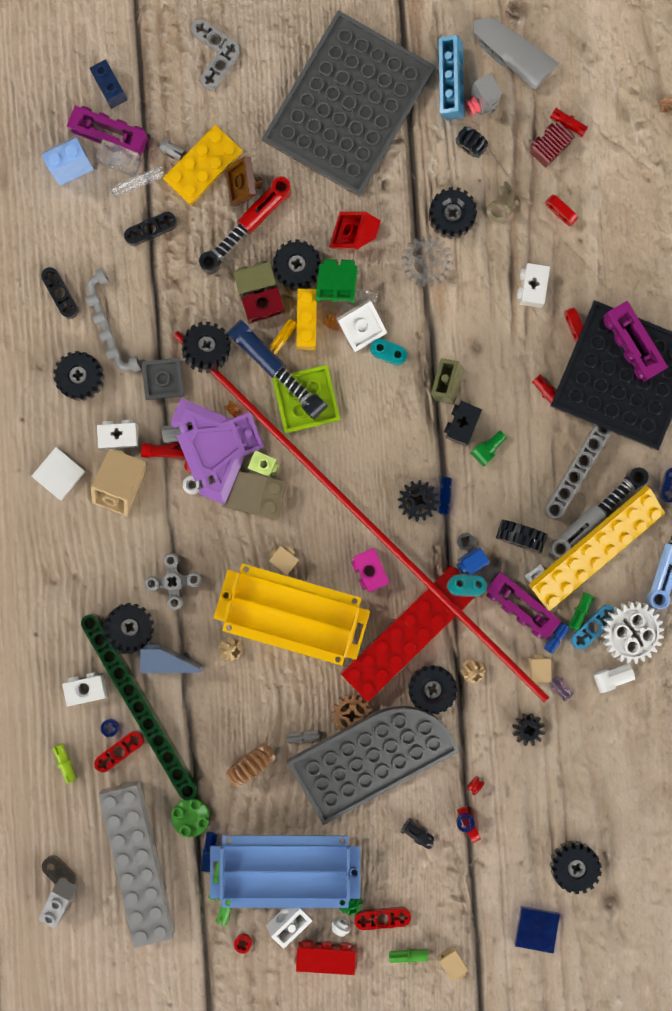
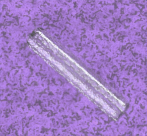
M157 166L111 187L112 194L117 198L163 177L165 173L161 166Z

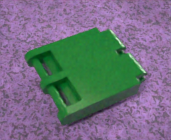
M324 259V263L319 264L316 302L333 300V302L350 301V303H355L358 266L355 265V260L341 259V263L338 265V259Z

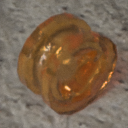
M327 315V320L323 324L334 331H338L339 323L337 319Z
M231 400L228 401V405L223 406L233 417H236L238 413H242Z

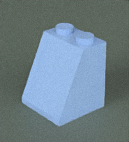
M77 135L42 153L50 173L60 186L94 170Z

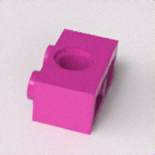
M374 548L353 557L354 561L351 564L355 573L359 571L362 577L359 579L363 590L367 589L368 592H371L389 584V580ZM367 565H371L375 569V573L372 576L364 574V568Z

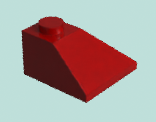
M340 211L329 248L356 250L376 239L381 220L367 212Z

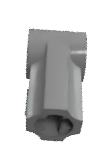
M190 422L186 423L188 429L192 427ZM172 425L162 426L163 443L179 442L176 435L181 434L179 426L175 428Z

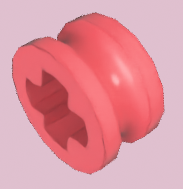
M474 96L471 97L470 101H464L470 116H474L475 112H481L480 105Z

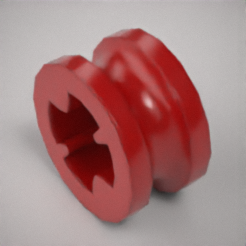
M475 776L469 782L466 789L468 791L471 790L472 795H476L485 782L483 780L480 781L479 777Z
M239 934L234 941V949L241 954L247 953L252 946V939L248 934ZM240 939H243V942L247 941L246 948L238 945Z

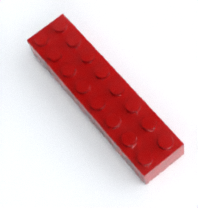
M449 566L433 583L463 610L475 597L455 596L449 592L447 588L449 579L454 575H461L453 566ZM457 581V586L461 587V583ZM426 588L357 656L356 660L354 659L341 671V675L369 702L456 615Z

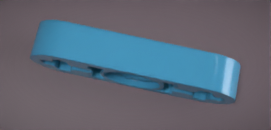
M611 605L601 606L578 631L572 634L571 644L577 649L586 648L604 631L601 627L608 624L605 622L603 625L596 617L602 618L605 615L604 610L611 609L610 613L614 614V607ZM593 621L599 625L598 631L594 633L589 630V624ZM585 629L586 633L591 635V637L585 636L583 644H576V637H582L585 634L582 630Z

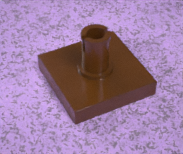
M244 156L225 169L231 206H239L256 195L255 189L263 187V182H258L263 180L262 177L253 176L251 157Z

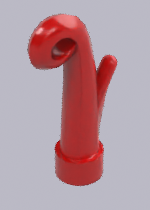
M179 442L164 445L142 443V458L186 459L182 449L176 448L180 446ZM185 461L184 468L188 473H191L188 463Z

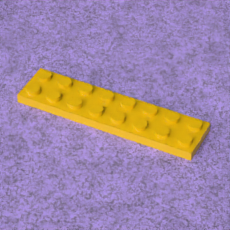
M645 485L528 584L544 608L550 612L665 514L652 490Z

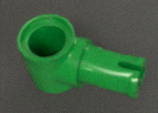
M499 430L489 441L481 442L470 454L484 467L495 456L496 449L507 437Z

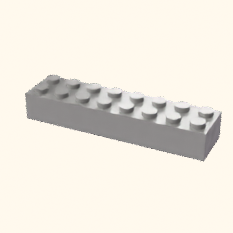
M136 781L102 789L98 795L133 946L136 948L170 940L174 936L175 928L141 782Z

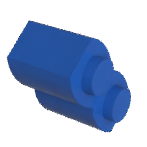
M476 547L457 559L459 563L456 565L462 574L472 575L490 562L480 547Z

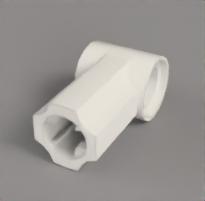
M625 664L611 670H601L593 674L599 693L611 691L618 685L635 680L630 664Z

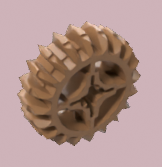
M267 743L260 744L234 763L227 770L226 776L234 787H240L271 764L276 755Z

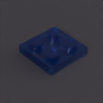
M521 906L514 942L515 947L554 954L560 914L558 912Z

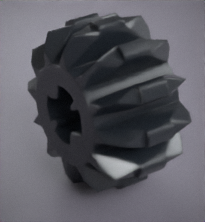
M464 126L457 134L456 144L468 155L479 158L486 151L488 141L475 129Z
M522 713L523 720H520L518 717L515 718L519 724H512V727L517 729L512 732V735L518 736L516 739L518 743L523 740V745L527 746L530 741V744L534 746V739L539 742L542 741L538 735H545V732L539 729L545 727L544 723H539L540 717L534 718V714L530 713L527 719L526 714ZM527 725L533 728L529 734L524 731V729H527Z

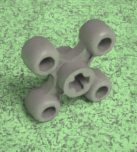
M168 553L164 557V564L167 567L166 576L163 578L150 576L145 580L144 585L149 591H156L161 587L166 588L170 594L167 602L168 607L172 610H179L183 606V599L179 594L181 587L184 585L198 587L202 583V576L198 572H192L186 576L179 574L177 570L179 557L175 553ZM170 557L174 558L173 564L169 563ZM193 576L197 577L196 583H193L191 580ZM176 577L177 586H171V581L169 579ZM151 580H153V581L155 582V586H154V587H151V586H150V581H151ZM174 599L178 601L177 606H174L172 603Z

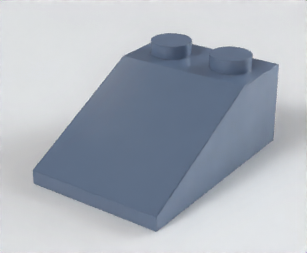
M149 643L145 648L140 649V673H200L204 670L203 665L167 647H160V643Z

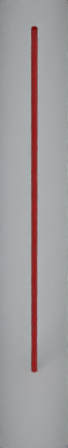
M177 331L173 337L182 345L184 336ZM211 369L210 373L543 702L549 699V696L223 374L219 371L214 372Z

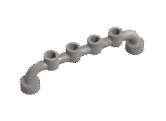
M104 268L95 270L96 275L88 281L87 289L89 296L85 297L89 307H94L96 313L92 314V318L96 325H101L102 331L99 332V337L103 343L107 341L109 348L105 352L108 359H113L116 366L121 370L138 372L142 370V366L137 356L129 358V363L122 361L120 351L114 341V335L109 328L106 314L100 304L101 301L96 293L95 285L97 282H100L101 285L109 282Z

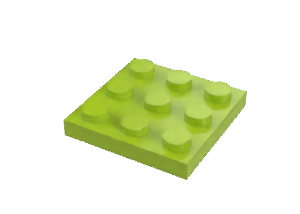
M328 364L289 373L292 374L294 379H297L299 384L302 383L301 386L304 389L306 388L307 392L317 394L327 404L328 407L315 420L301 408L302 403L298 401L297 397H293L292 392H288V388L284 387L283 383H279L278 378H272L285 434L341 421Z

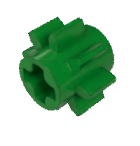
M361 897L360 899H350L348 908H339L340 911L349 916L360 911L359 905L363 904ZM341 900L340 904L344 905L345 901Z

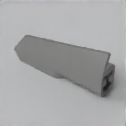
M495 18L474 20L473 34L479 38L481 48L500 65H507L534 91L558 65V62Z

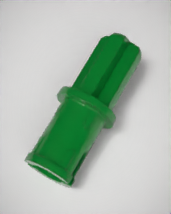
M583 592L578 606L574 608L575 612L569 623L571 629L576 631L580 629L585 616L589 615L588 610L595 599L594 596Z

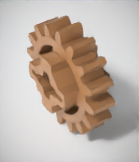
M346 694L344 701L339 698V705H333L336 711L331 712V715L336 717L332 719V723H337L335 729L346 728L339 718L344 719L348 726L370 715L368 713L372 711V708L366 707L369 702H362V696L355 699V694H352V698H348ZM349 703L347 709L340 710L345 704ZM356 703L364 709V712L356 708ZM351 711H354L355 715H358L355 716L353 720H350V717L346 716L347 714H350Z

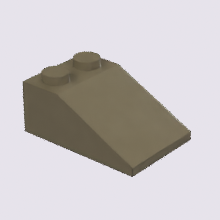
M239 471L226 503L222 507L278 520L287 483L286 481Z

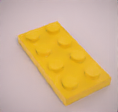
M214 125L163 177V180L191 206L243 151L217 125Z

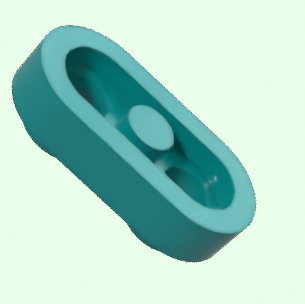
M376 339L371 344V354L377 359L396 366L402 365L407 359V351L402 346L384 339ZM382 345L384 349L378 351L376 347ZM395 352H400V353H401V357H400V358H396V357L394 356V353H395Z
M454 575L449 579L447 588L455 596L478 597L486 591L487 583L480 576ZM457 581L461 583V587L457 586ZM475 582L479 583L480 588L476 587Z

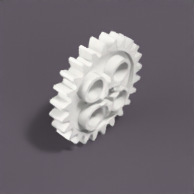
M628 601L627 606L620 603L621 609L614 607V614L608 612L611 617L610 620L604 619L608 624L601 627L606 631V633L601 634L603 638H606L602 643L608 646L606 650L612 652L611 656L617 657L621 662L624 660L630 664L632 660V662L637 664L638 658L645 662V656L651 658V651L657 653L655 646L662 645L658 642V639L664 638V636L659 634V632L664 631V628L659 626L663 621L657 619L660 615L656 612L653 613L655 609L652 607L648 608V605L645 603L641 605L638 601L635 604ZM638 615L637 621L633 623V617ZM623 619L626 620V622H627V624H628L629 627H627V626L625 625V623L623 622ZM623 627L622 632L617 634L618 628ZM648 630V635L643 638V633ZM637 638L640 639V641L642 642V645H641V646H640V644H639ZM633 642V646L627 649L628 644Z

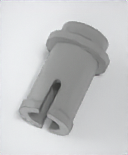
M164 139L159 148L163 154L167 153L179 161L182 159V156L177 154L176 151L183 155L185 149L174 145L169 139Z

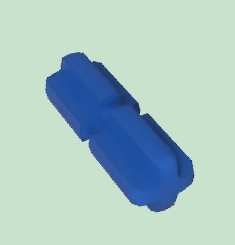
M561 622L554 631V636H551L544 646V649L553 654L561 643L560 640H563L570 627Z

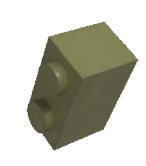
M261 261L256 263L254 267L248 268L243 266L233 272L240 298L245 297V294L250 292L261 293L263 289L268 287L277 288L270 262Z
M440 359L431 392L436 401L455 404L464 371L459 361Z

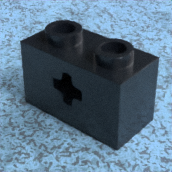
M460 401L459 405L455 404L451 413L454 416L451 423H447L444 433H447L445 438L467 446L482 409ZM464 419V423L467 425L461 428L459 427L460 423L457 421Z

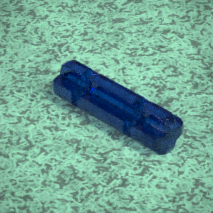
M442 477L439 513L449 514L450 506L448 505L451 498L450 486L452 485V478Z

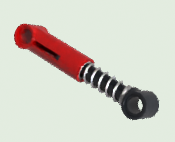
M282 176L275 178L272 185L237 220L239 225L234 226V230L229 231L230 234L225 236V239L221 240L220 244L216 245V248L201 254L199 265L204 273L209 275L215 274L224 256L229 254L228 251L234 249L233 246L238 244L240 239L243 240L242 237L245 234L247 235L248 233L250 235L283 200L290 197L291 185L287 178ZM283 185L286 187V190L279 192L277 187ZM209 259L214 261L211 267L204 265Z

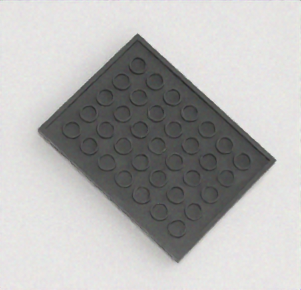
M338 10L266 130L262 141L360 197L435 71L436 66Z

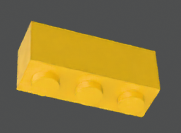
M298 289L297 350H316L317 289Z

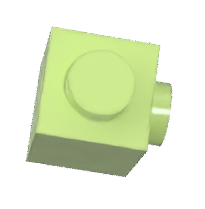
M255 451L248 469L270 478L271 475L275 476L279 465L276 464L277 459Z

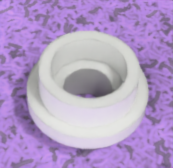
M190 475L184 479L183 489L188 494H197L199 492L198 489L202 487L201 480L196 481V487L191 489L189 484L190 482H195L193 475Z
M343 918L333 920L332 931L336 935L344 937L350 932L351 927L347 920Z

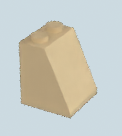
M109 449L91 485L92 503L128 517L146 471V462L139 457L126 455L121 450Z

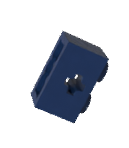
M106 59L89 68L111 109L127 101L126 95Z

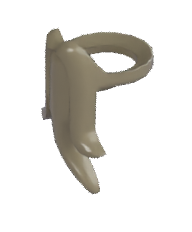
M507 181L504 182L505 186L500 187L502 191L500 198L491 202L486 210L488 217L496 222L506 220L514 210V207L519 206V201L517 199L514 200V191ZM499 204L502 208L506 209L503 216H495L491 211L492 206Z

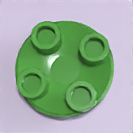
M196 798L189 801L181 800L176 804L171 813L173 827L182 837L201 835L207 829L210 822V813L207 806Z

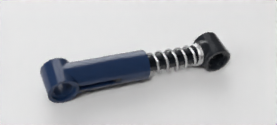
M241 319L227 332L233 341L241 346L272 378H278L279 383H283L284 387L288 388V392H292L293 397L298 398V401L302 403L301 408L313 420L328 407L317 394L307 392L306 388L304 389L301 386L302 383L299 384L297 379H294L292 374L287 372L288 369H284L286 364Z

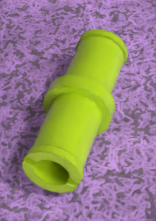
M64 743L52 747L58 762L57 767L62 772L65 784L77 780L71 765L72 759H69Z

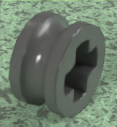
M463 533L457 538V545L462 550H469L475 544L474 537L469 533ZM467 536L469 537V542H471V544L469 546L466 545V547H463V542L461 541V538H466Z

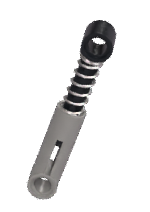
M641 467L629 470L622 483L618 484L619 487L614 488L613 492H609V496L604 497V500L599 502L598 506L593 504L556 540L550 543L549 553L554 558L563 556L607 518V512L612 511V508L617 506V503L622 501L624 497H627L629 492L645 485L649 478L648 472ZM635 472L641 477L639 482H635L633 479ZM580 529L581 531L568 542L567 540ZM559 543L564 546L562 554H558L555 549Z

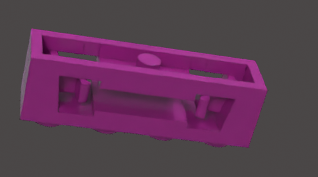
M75 105L67 123L70 133L138 159L141 158L148 141V136L143 128L128 126L125 121L120 119L115 121L102 112H99V114L94 113L86 106L78 107ZM91 122H94L98 127L122 135L124 143L115 136L94 129V125Z
M628 301L613 308L603 316L606 327L613 331L615 342L624 349V356L629 363L632 362L635 367L634 372L639 379L645 382L668 368ZM628 324L631 326L629 327V330L633 334L640 348L642 349L644 354H648L643 359L640 358L642 355L639 352L636 345L634 344L627 330L623 329L624 327L628 326Z
M498 572L487 585L486 596L494 603L496 600L502 604L501 609L509 615L511 612L516 615V621L522 626L528 625L532 628L531 633L537 638L543 637L547 639L561 622L503 573ZM504 583L512 589V593L535 612L542 613L547 619L545 620L540 614H537L532 619L509 599H504L500 596L499 592L506 597L511 592L504 586ZM532 620H535L540 625L537 626L534 622H532Z

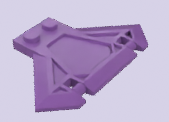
M180 398L172 417L171 425L173 428L178 426L180 428L181 434L176 435L195 482L201 480L203 487L198 489L200 495L225 505L245 455L264 448L251 413L247 412L230 419ZM190 422L193 429L188 430L186 423ZM211 475L213 476V479L215 481L213 483H210L208 477Z

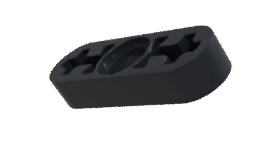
M164 212L126 229L124 239L130 246L140 245L175 229L177 220L171 212ZM167 217L171 220V225L169 226L164 223ZM157 221H159V223L162 224V225H161V227H162L161 230L159 229V226H158V224L156 223ZM149 224H153L156 227L155 232L152 234H148L145 231L146 226ZM139 229L142 230V232H143V234L145 235V237H142V235L139 234V233H140ZM131 233L137 235L135 241L128 239L131 237Z
M52 267L45 268L42 271L41 278L60 313L67 319L75 318L79 311L78 306L56 269ZM49 273L54 275L53 279L57 284L53 285L52 281L47 279ZM59 288L65 290V295L62 298L55 296V291ZM66 301L70 307H74L71 309V314L64 312L67 308L62 302Z

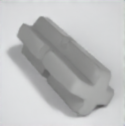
M319 730L304 731V733H301V731L291 732L286 735L287 743L289 744L301 743L302 741H318L320 739Z

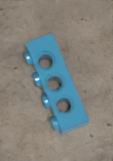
M458 35L439 38L440 114L446 120L464 118L463 42Z

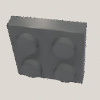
M180 358L142 362L145 400L184 396Z

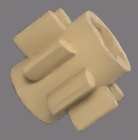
M231 637L222 640L218 646V651L221 653L219 657L230 662L238 659L242 653V648L239 646L240 641Z
M475 659L465 661L462 665L463 669L460 670L465 681L468 682L470 680L472 683L481 681L484 677L483 673L486 672L480 660L476 662Z

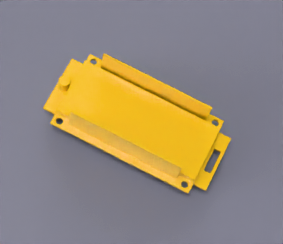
M242 563L239 572L227 570L214 619L225 622L222 629L224 632L342 666L346 657L357 659L370 610L359 608L362 599L360 597ZM244 567H248L249 571L244 572ZM353 598L358 600L356 604L352 603ZM361 623L363 627L358 645L353 644L352 641L357 624ZM227 625L232 626V629L230 631L227 630ZM340 657L341 661L336 662L335 658Z

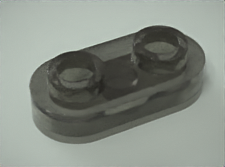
M50 855L43 861L42 871L55 885L60 878L64 877L68 879V882L75 884L76 874L61 858L56 855ZM49 864H53V865H54V869H53V870L49 869V867H48Z

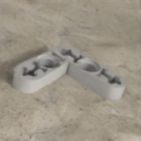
M196 20L192 24L194 37L217 52L201 77L203 87L208 91H213L219 86L238 59L240 49L234 40L206 21ZM203 26L204 32L200 31L198 33L197 27L202 28ZM219 36L221 41L219 44H212L211 38ZM234 47L235 53L230 52L228 55V48L232 49ZM217 62H224L226 64L223 70L216 69L215 65ZM212 70H213L214 73H215V75H214V77H213V82H214V83H211V82H210L209 84H207L206 79H211V78H212V76H213Z

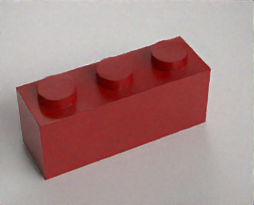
M302 940V942H298L296 972L355 975L356 946L352 945V943L342 942L341 945L330 941L313 943L312 940Z

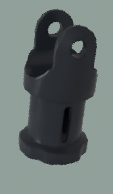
M411 818L407 819L400 833L407 834L418 845H422L427 849L433 848L434 837L428 833L427 829L412 822Z

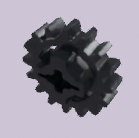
M418 480V483L415 485L411 481L410 487L406 484L404 485L405 492H399L402 498H398L397 501L402 502V504L398 508H404L402 515L409 514V520L415 517V521L418 522L419 517H421L425 521L426 515L432 517L431 511H437L434 504H439V501L435 500L438 493L433 494L434 486L430 489L428 488L429 482L422 485L421 480ZM421 488L418 493L413 494L409 492L412 489ZM427 492L430 495L431 503L426 499L425 495ZM422 497L421 501L424 504L416 506V501L413 498ZM406 499L410 501V510L406 506ZM420 508L427 509L424 513L416 514Z

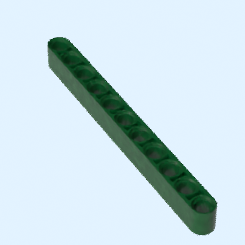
M96 614L84 616L81 620L83 631L177 793L183 800L189 801L193 799L198 791V785L121 652H115L113 646L109 647L107 645L109 644L108 640L103 645L97 642L99 634L105 636V633H102L104 628L103 621ZM89 618H93L96 622L93 628L87 625ZM108 651H112L115 654L113 661L107 659L106 654ZM117 668L124 670L125 675L123 678L116 675ZM128 684L134 687L133 694L126 692ZM137 701L144 704L143 711L136 709L135 703ZM146 718L153 720L154 726L152 728L145 725ZM156 735L163 737V744L155 742ZM165 752L173 754L174 758L172 761L165 759ZM181 769L183 771V777H176L174 775V770ZM184 786H191L193 793L186 794Z

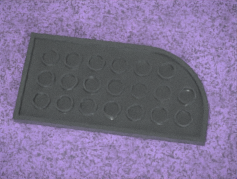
M393 706L368 715L287 759V763L320 821L325 825L460 751L446 726L436 716L417 707Z

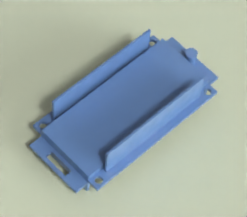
M223 835L222 846H210V898H220L222 908H348L350 899H360V846H348V835ZM226 838H230L231 842L227 843ZM344 838L345 843H341L340 839ZM213 861H219V883H213ZM230 900L231 904L227 905L225 901ZM341 900L345 901L344 905L340 904Z

